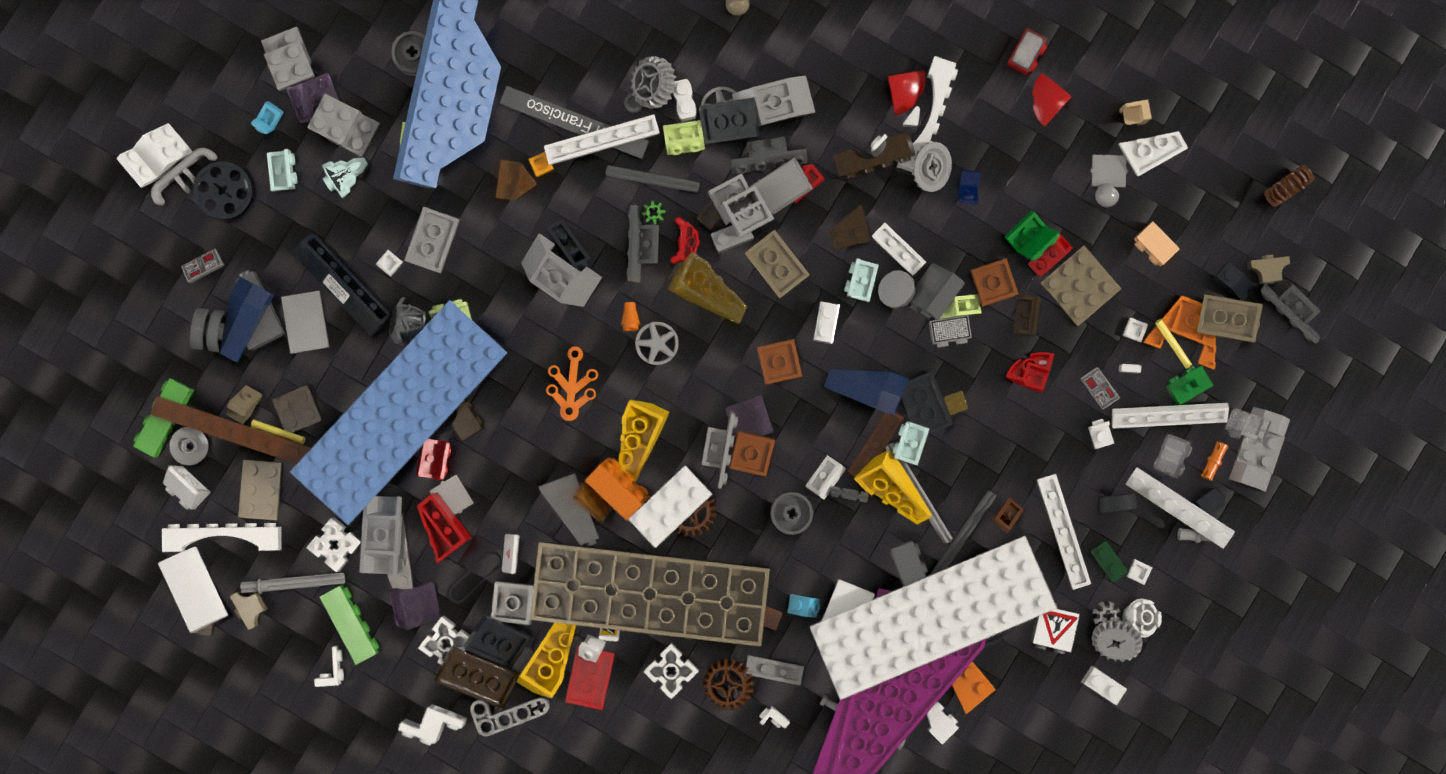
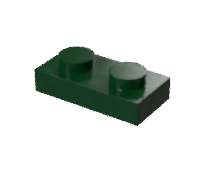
M1103 541L1090 551L1112 583L1128 573V570L1107 541Z

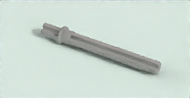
M344 573L271 580L258 579V581L241 582L240 588L242 594L255 592L262 594V592L338 585L345 583Z

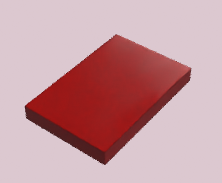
M577 645L565 702L603 710L615 653L602 650L595 663L578 656L580 645Z

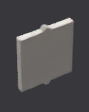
M1092 155V169L1090 170L1092 173V187H1099L1105 183H1109L1113 187H1126V173H1128V170H1126L1125 156Z
M457 475L446 481H441L440 485L430 490L431 494L438 492L454 514L462 513L463 509L474 503Z

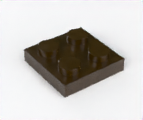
M309 385L272 399L285 431L294 433L323 421Z

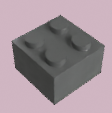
M909 540L888 548L902 585L906 586L926 578L925 573L928 571L925 563L919 560L918 555L921 552L917 543L913 544V541Z

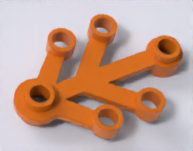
M571 347L568 350V358L571 360L569 382L560 373L559 367L553 365L548 369L549 375L554 377L567 392V401H565L558 393L557 386L551 384L546 388L547 394L552 396L561 406L560 415L567 421L575 420L579 415V408L596 397V391L588 388L584 396L574 402L575 394L589 382L595 381L598 378L597 371L590 369L587 371L586 376L576 383L578 361L583 358V351L579 347ZM575 350L579 353L576 358L572 357V352ZM552 368H557L558 372L556 375L551 374ZM592 371L596 373V377L593 379L589 378V373ZM550 387H555L556 392L554 394L549 393ZM590 390L594 392L592 398L587 397V392ZM567 408L573 409V413L571 415L566 414Z

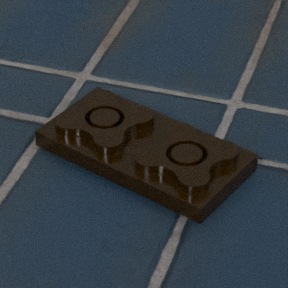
M451 646L435 678V682L503 709L520 674Z

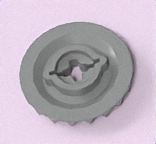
M938 142L926 143V145L921 146V150L916 151L917 157L913 158L915 164L912 165L914 168L912 174L915 176L914 181L917 182L918 187L924 191L934 192L941 189L948 181L952 161L948 149L943 144Z
M1108 620L1100 623L1094 629L1091 638L1095 651H1099L1100 656H1106L1107 660L1110 658L1114 659L1115 662L1117 660L1124 662L1126 659L1130 661L1133 657L1136 658L1142 648L1140 633L1132 625L1119 620Z

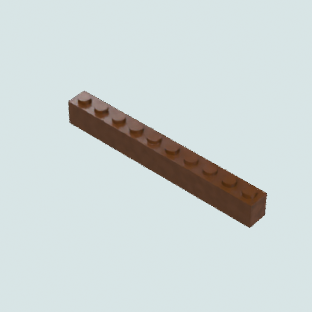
M156 396L150 415L296 464L312 449V447L160 396Z

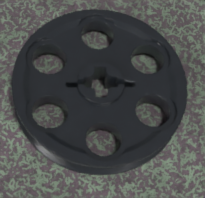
M215 162L205 166L197 174L193 184V196L198 207L208 216L217 219H229L242 213L248 206L252 195L249 177L239 166L230 162ZM212 167L220 168L221 175L218 178H213L210 175ZM232 170H237L240 173L238 181L230 179L229 174ZM202 181L209 185V189L205 193L198 190V184ZM213 183L221 187L225 185L227 187V194H229L231 198L225 194L219 195V189H217L218 187H216ZM243 188L247 191L245 199H239L236 196L238 189ZM209 199L213 200L216 204L215 209L208 211L204 206L205 202ZM232 203L235 206V211L232 214L225 213V204Z

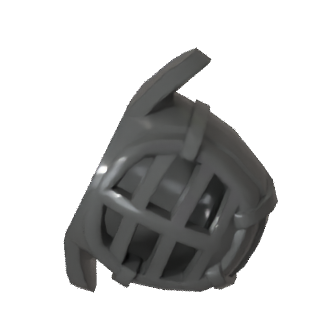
M402 297L394 307L389 323V334L396 344H402L403 340L415 338L425 327L426 313L409 304H402L405 297Z

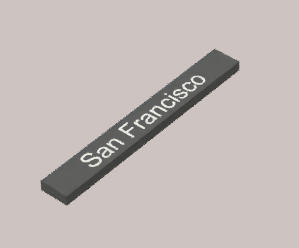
M506 86L500 101V105L578 135L612 127ZM640 139L612 148L642 159L649 141Z

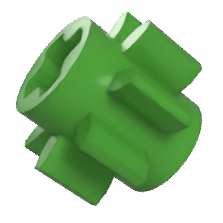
M651 201L649 207L644 205L647 210L642 213V216L648 217L646 223L651 220L656 225L657 220L663 221L661 214L666 213V211L660 210L661 203L654 205V202ZM657 209L658 216L650 217V210L654 211Z

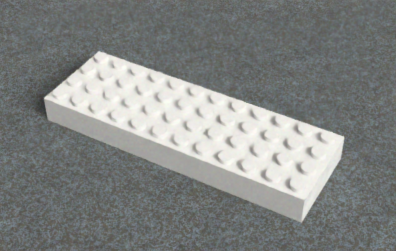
M1024 536L813 625L810 629L841 700L1054 610L1056 605Z

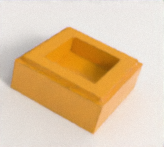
M545 152L528 159L536 177L554 170L553 166L549 165Z

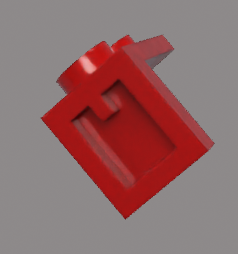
M1060 234L1057 241L1052 246H1049L1040 258L1030 261L1028 265L1039 277H1042L1073 247Z

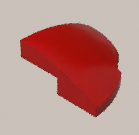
M925 71L888 76L895 116L907 112L916 104V100L924 91Z
M1042 73L1036 80L1032 91V96H1034L1033 110L1039 122L1045 127L1072 97Z
M1038 352L1030 354V358L1023 361L1019 359L1011 366L1006 378L1018 385L1043 393L1054 354Z

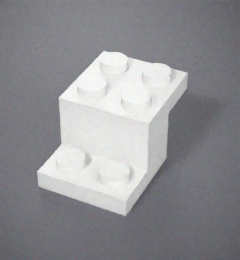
M168 123L144 134L132 149L121 153L117 160L142 188L161 179L172 170L177 162L185 159L192 153V150Z
M431 704L427 708L421 724L405 719L401 722L398 730L402 731V735L413 738V736L421 738L420 742L431 745V743L435 744L439 740L445 723H447V727L457 730L465 726L468 718Z

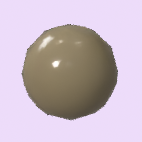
M726 0L725 2L726 9L733 15L740 16L749 8V0Z

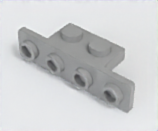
M730 411L727 430L708 427L701 465L720 468L717 488L722 489V484L726 485L728 474L725 473V468L730 465L731 455L728 454L729 447H733L734 436H732V429L736 428L738 417H735V412Z

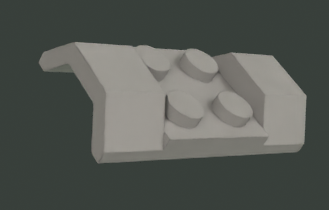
M1253 407L1229 480L1266 492L1290 419L1268 410Z
M375 496L363 509L360 573L398 575L402 528V497Z

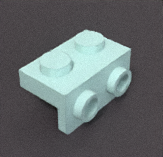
M289 149L267 153L271 191L295 189L297 175L296 172H293L292 166L295 165L294 153H291Z
M858 258L856 262L851 263L849 273H852L851 281L847 280L844 290L848 292L847 297L866 302L870 301L878 264L862 261Z
M909 421L905 425L902 424L899 431L901 436L900 442H896L893 449V454H896L894 459L918 465L930 428Z

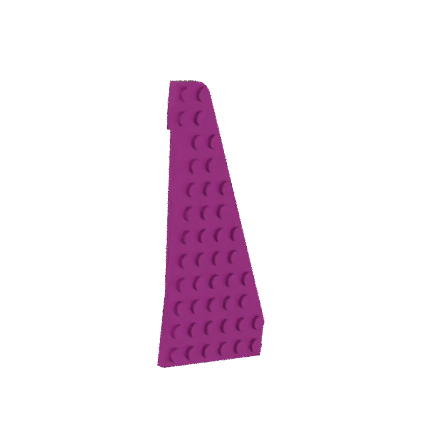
M878 588L876 599L892 591ZM986 638L841 699L813 774H875L985 646Z

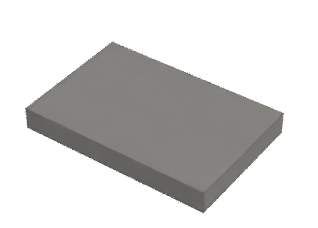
M423 207L404 261L441 274L460 219Z
M320 291L281 297L290 353L294 354L329 348Z

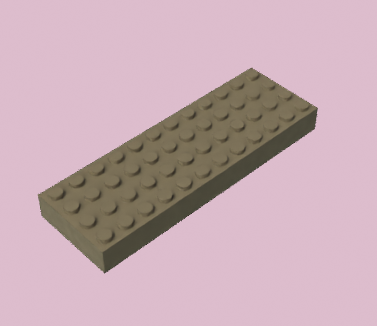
M539 542L530 620L761 646L770 568Z

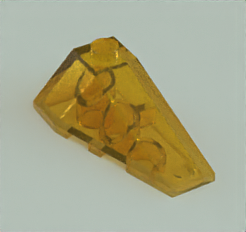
M691 252L675 272L668 290L687 301L739 324L747 306L733 290H730L725 285L722 277L718 276L711 269L712 266L708 261Z

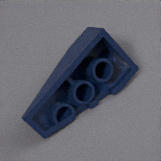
M239 277L230 295L220 354L238 363L274 294Z
M830 369L824 387L883 412L895 415L909 378L886 371Z

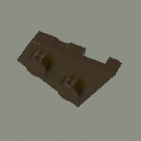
M862 205L858 206L829 231L833 250L871 241Z

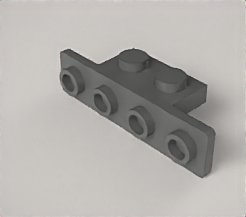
M785 137L747 142L749 157L731 160L732 174H743L779 168L793 158L797 160L799 165L808 163L807 150L787 151Z
M631 205L629 211L630 229L628 231L629 249L627 256L629 259L627 277L629 282L640 283L641 264H658L659 225H642L643 207Z
M1264 284L1260 290L1263 298L1276 305V310L1281 315L1285 314L1290 319L1289 322L1295 328L1299 327L1304 332V337L1316 344L1320 339V335L1308 323L1320 312V309L1294 284L1280 296Z

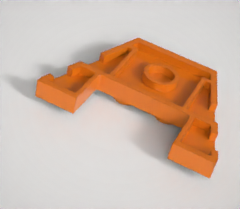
M1181 296L1162 320L1170 332L1203 344L1204 346L1197 364L1214 370L1216 364V336L1197 333L1203 303ZM1156 325L1143 343L1161 349L1165 337Z

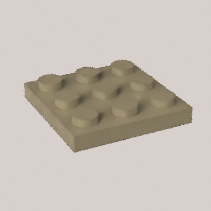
M1085 246L1081 247L1040 283L1076 326L1083 323L1121 290V287Z

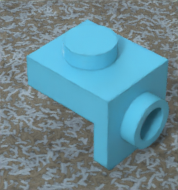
M267 101L258 117L252 120L251 125L258 132L268 134L275 129L284 112Z
M790 594L787 613L805 617H817L820 609L818 598Z

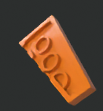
M973 662L969 664L952 684L965 714L996 690Z

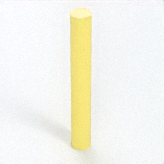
M1157 320L1155 324L1186 369L1190 368L1192 363L1163 320Z
M257 420L251 422V427L302 445L305 442V437Z

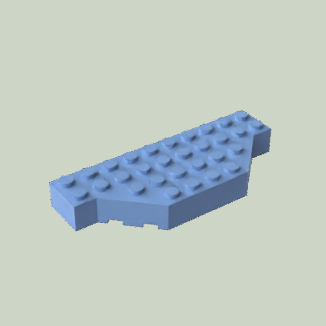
M433 0L393 176L395 180L425 188H436L441 168L485 141L501 66L474 20L478 0Z

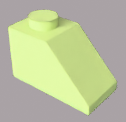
M978 294L955 296L940 319L980 314L981 307Z

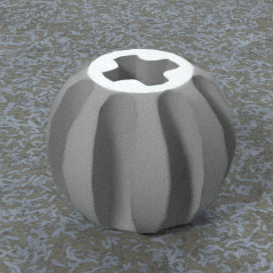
M1102 601L1098 603L1099 610L1095 608L1092 614H1097V617L1093 618L1095 624L1100 621L1102 623L1108 620L1120 621L1121 617L1116 616L1118 612H1121L1119 607L1117 606L1113 609L1114 602L1108 601L1106 606ZM1106 610L1111 614L1107 619L1103 617V614H1106Z

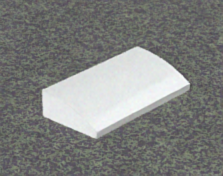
M197 547L185 550L158 563L191 633H195L229 616Z

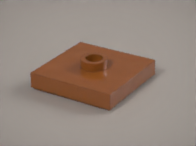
M1007 258L970 270L982 307L1019 295Z
M794 339L757 347L765 385L802 377Z
M738 430L729 468L766 477L775 439Z

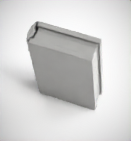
M795 158L784 163L750 186H756L772 215L813 189Z

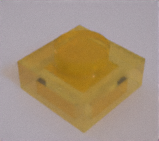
M962 391L943 397L950 415L968 409Z

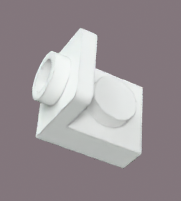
M1103 419L1092 422L1093 426L1088 427L1094 448L1098 449L1114 444L1109 421L1104 422Z
M588 634L584 643L581 642L578 656L596 663L605 647L606 641Z
M773 706L770 709L766 707L759 716L762 725L769 717L772 718L771 722L778 728L781 726L786 728L790 723V720Z

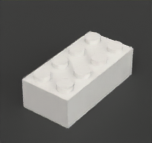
M684 466L629 520L656 548L701 506L712 493Z

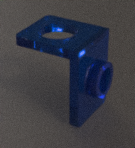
M961 171L958 193L959 202L978 204L980 172Z

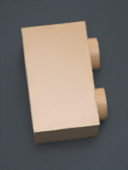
M1154 222L1149 223L1134 238L1136 247L1142 252L1145 251L1149 255L1148 259L1154 265H1164L1180 249Z

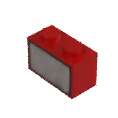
M1027 28L1007 65L1025 75L1029 71L1034 72L1038 64L1035 60L1038 55L1042 56L1047 48L1045 42L1047 39Z

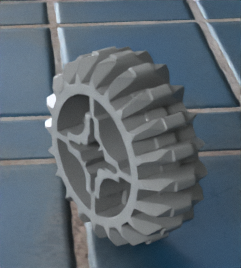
M656 56L647 57L639 61V65L635 66L636 71L632 73L633 79L630 80L633 83L630 89L634 90L632 96L636 97L635 101L643 107L651 109L662 107V105L667 104V100L672 99L671 93L675 92L673 90V86L677 85L674 83L676 76L673 73L675 69L671 68V64L667 60Z

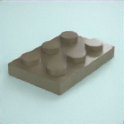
M775 230L744 253L779 299L810 276Z
M1204 294L1197 333L1255 343L1263 305Z
M243 460L238 517L278 520L283 463Z

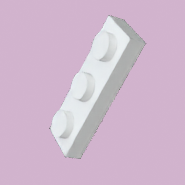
M886 223L871 236L911 276L926 263Z

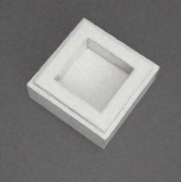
M387 250L376 265L391 277L403 262L391 251Z
M1130 317L1123 336L1142 342L1148 324Z
M1121 364L1119 365V372L1138 374L1141 373V366Z
M1134 559L1126 577L1145 585L1152 567Z

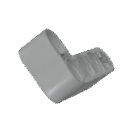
M537 697L492 714L489 704L478 699L473 702L470 711L479 734L489 736L546 714L550 708V702L545 697ZM538 701H540L541 704L545 703L546 706L543 708V711H541V709L538 708L533 711L534 715H532L531 708L536 707L538 705ZM482 704L485 707L484 713H477L475 705ZM525 708L528 712L527 717L521 718L518 715V709ZM507 715L510 719L509 724H502L500 716ZM489 722L492 727L491 731H484L482 723Z

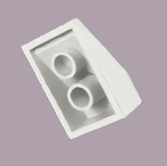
M170 466L167 469L163 484L166 486L165 490L172 496L176 495L180 499L179 503L184 508L196 509L211 493L183 466Z

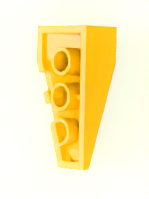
M629 400L622 416L623 425L620 438L619 464L620 468L625 473H630L636 482L665 424L669 411L652 403Z
M889 450L874 457L855 476L854 479L870 495L875 494L883 499L882 502L888 505L889 503L897 508L898 513L915 524L931 518V512L897 459H894L895 457Z
M554 623L519 676L517 683L533 693L552 698L563 681L576 625Z

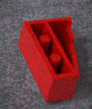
M438 492L431 494L417 505L437 563L443 561L472 538Z

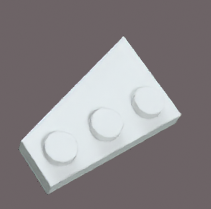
M1179 131L1118 144L1137 177L1188 149Z

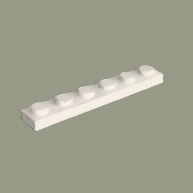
M655 115L545 145L544 149L548 163L552 165L660 133Z
M1228 403L1112 409L1111 424L1112 428L1222 423L1228 420L1229 406Z
M1138 467L1126 483L1127 486L1223 549L1235 533L1234 530Z
M1053 474L1037 479L1071 588L1074 590L1090 585L1089 575L1057 476Z

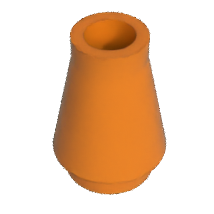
M635 302L624 303L621 326H623L624 331H636L639 329L640 321Z

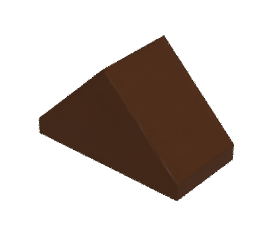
M1009 497L990 520L1002 531L1008 533L1024 509Z

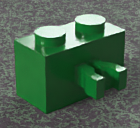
M1193 365L1185 370L1186 374L1179 377V375H1176L1168 380L1169 384L1166 385V388L1176 405L1185 403L1213 386L1202 366L1196 367Z

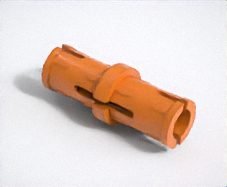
M1217 441L1211 456L1207 458L1208 462L1201 477L1209 481L1213 480L1218 467L1222 465L1221 460L1228 449L1226 444Z

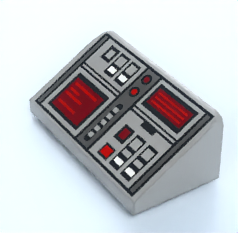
M213 249L181 267L188 283H192L225 265L217 250Z
M1098 367L1080 378L1102 410L1120 399Z

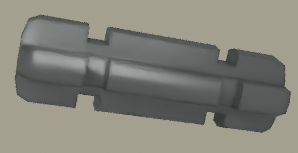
M835 486L831 489V496L833 497L840 496L843 499L859 500L860 502L868 501L869 494L867 492H858L857 490L846 488L840 489V487Z

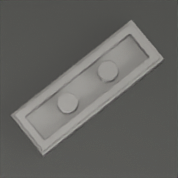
M747 655L745 668L748 667L749 670L745 672L746 675L752 674L755 677L801 686L804 666Z

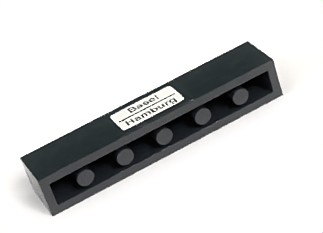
M314 233L299 243L292 254L370 336L383 329L392 315Z

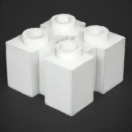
M333 517L321 529L325 532L323 536H316L307 546V549L317 557L324 555L327 558L324 563L335 572H339L349 561L346 557L347 554H354L361 546V539L353 532L345 533L344 529L346 526ZM336 540H337V541H338L337 545L339 546V548H338V549H337V548H334V549H333V548H332V541H336Z
M442 616L432 629L436 632L434 636L428 635L419 649L429 657L434 656V654L440 659L437 662L442 665L451 648L443 646L445 644L443 639H449L451 646L466 651L463 645L470 634L463 629L457 632L454 629L456 624L447 617Z
M672 643L660 654L662 660L659 663L654 660L644 670V673L654 683L659 680L663 684L660 689L671 699L682 689L680 683L684 679L689 682L699 671L688 659L684 662L680 658L682 653ZM674 666L676 674L673 675L671 673L668 675L666 673L668 669L666 668Z

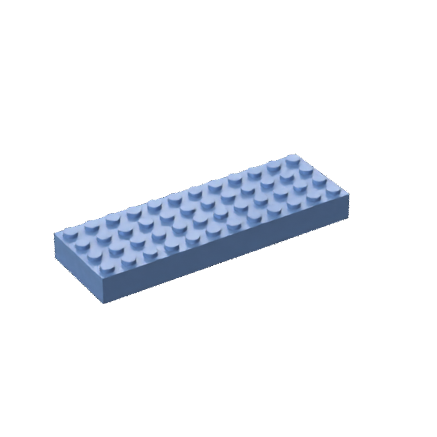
M449 300L290 473L349 525L505 357L507 352Z

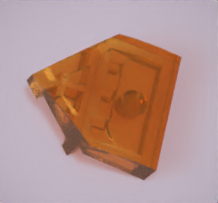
M501 160L495 198L515 201L537 185L524 165L518 162Z
M587 482L579 483L580 487L573 499L598 522L603 521L610 504Z

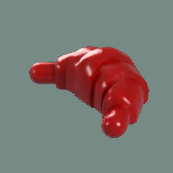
M681 217L675 218V223L681 231L678 237L679 251L671 257L670 262L672 264H676L681 260L684 261L695 255L700 245L698 230L690 223L685 222Z

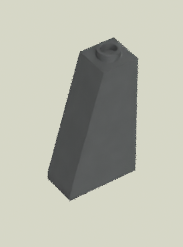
M247 270L239 274V277L263 288L256 272ZM271 302L247 344V348L250 351L286 334Z
M576 473L539 486L541 493L579 544H585L586 547L596 544V539L599 538Z

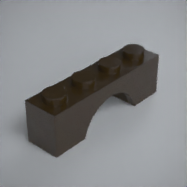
M902 133L887 138L885 149L879 156L873 159H865L853 149L834 154L833 156L839 177H846V180L857 177V173L869 174L875 172L874 168L880 166L882 169L892 167L893 162L905 163L911 161L910 157L916 155L910 133Z
M468 398L457 407V416L452 423L461 441L467 440L483 429L481 427L483 422L478 414L474 416L471 411L473 406Z

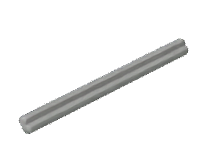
M890 443L885 449L889 450L895 457L896 454H893L895 443ZM899 459L898 461L932 514V517L929 518L932 526L944 544L950 542L952 536L906 461Z

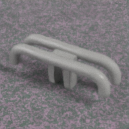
M198 148L190 153L154 184L151 190V198L157 205L165 203L161 192L174 180L177 181L186 193H190V187L185 184L180 175L184 172L194 184L196 177L188 168L203 156L215 161L217 155L206 148Z

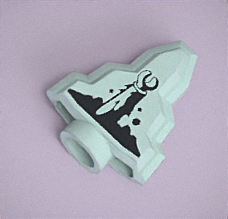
M354 158L348 162L340 160L333 163L330 161L322 165L327 175L323 180L330 191L336 190L343 198L350 193V187L356 183V177L363 173L368 163L365 158Z

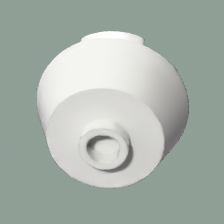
M1137 599L1125 608L1122 614V621L1132 625L1140 633L1141 637H1148L1155 632L1156 628L1160 627L1161 613L1160 611L1157 612L1156 607L1153 605L1154 602L1146 599Z

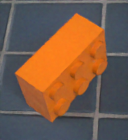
M607 458L585 481L628 521L650 496L647 489L641 485L639 486L630 473H625L615 459Z

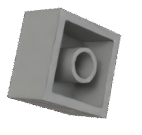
M496 581L491 617L501 622L530 625L532 621L530 620L534 585Z

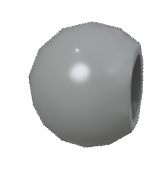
M1105 183L1097 188L1095 199L1102 207H1112L1117 203L1119 193L1111 184Z

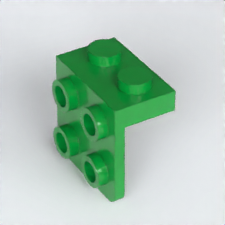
M1031 210L1004 237L1017 253L1034 261L1040 258L1043 252L1057 241L1060 234L1046 226L1038 215Z

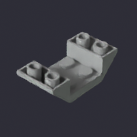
M806 75L767 83L732 94L733 101L754 98L758 127L792 117L815 113Z
M539 233L521 262L529 281L560 303L584 307L602 277L587 266L582 272L578 271L551 252L555 244Z

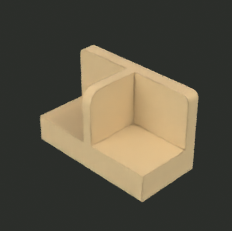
M1148 100L1126 103L1119 109L1120 113H1123L1124 121L1127 125H1142L1151 119Z

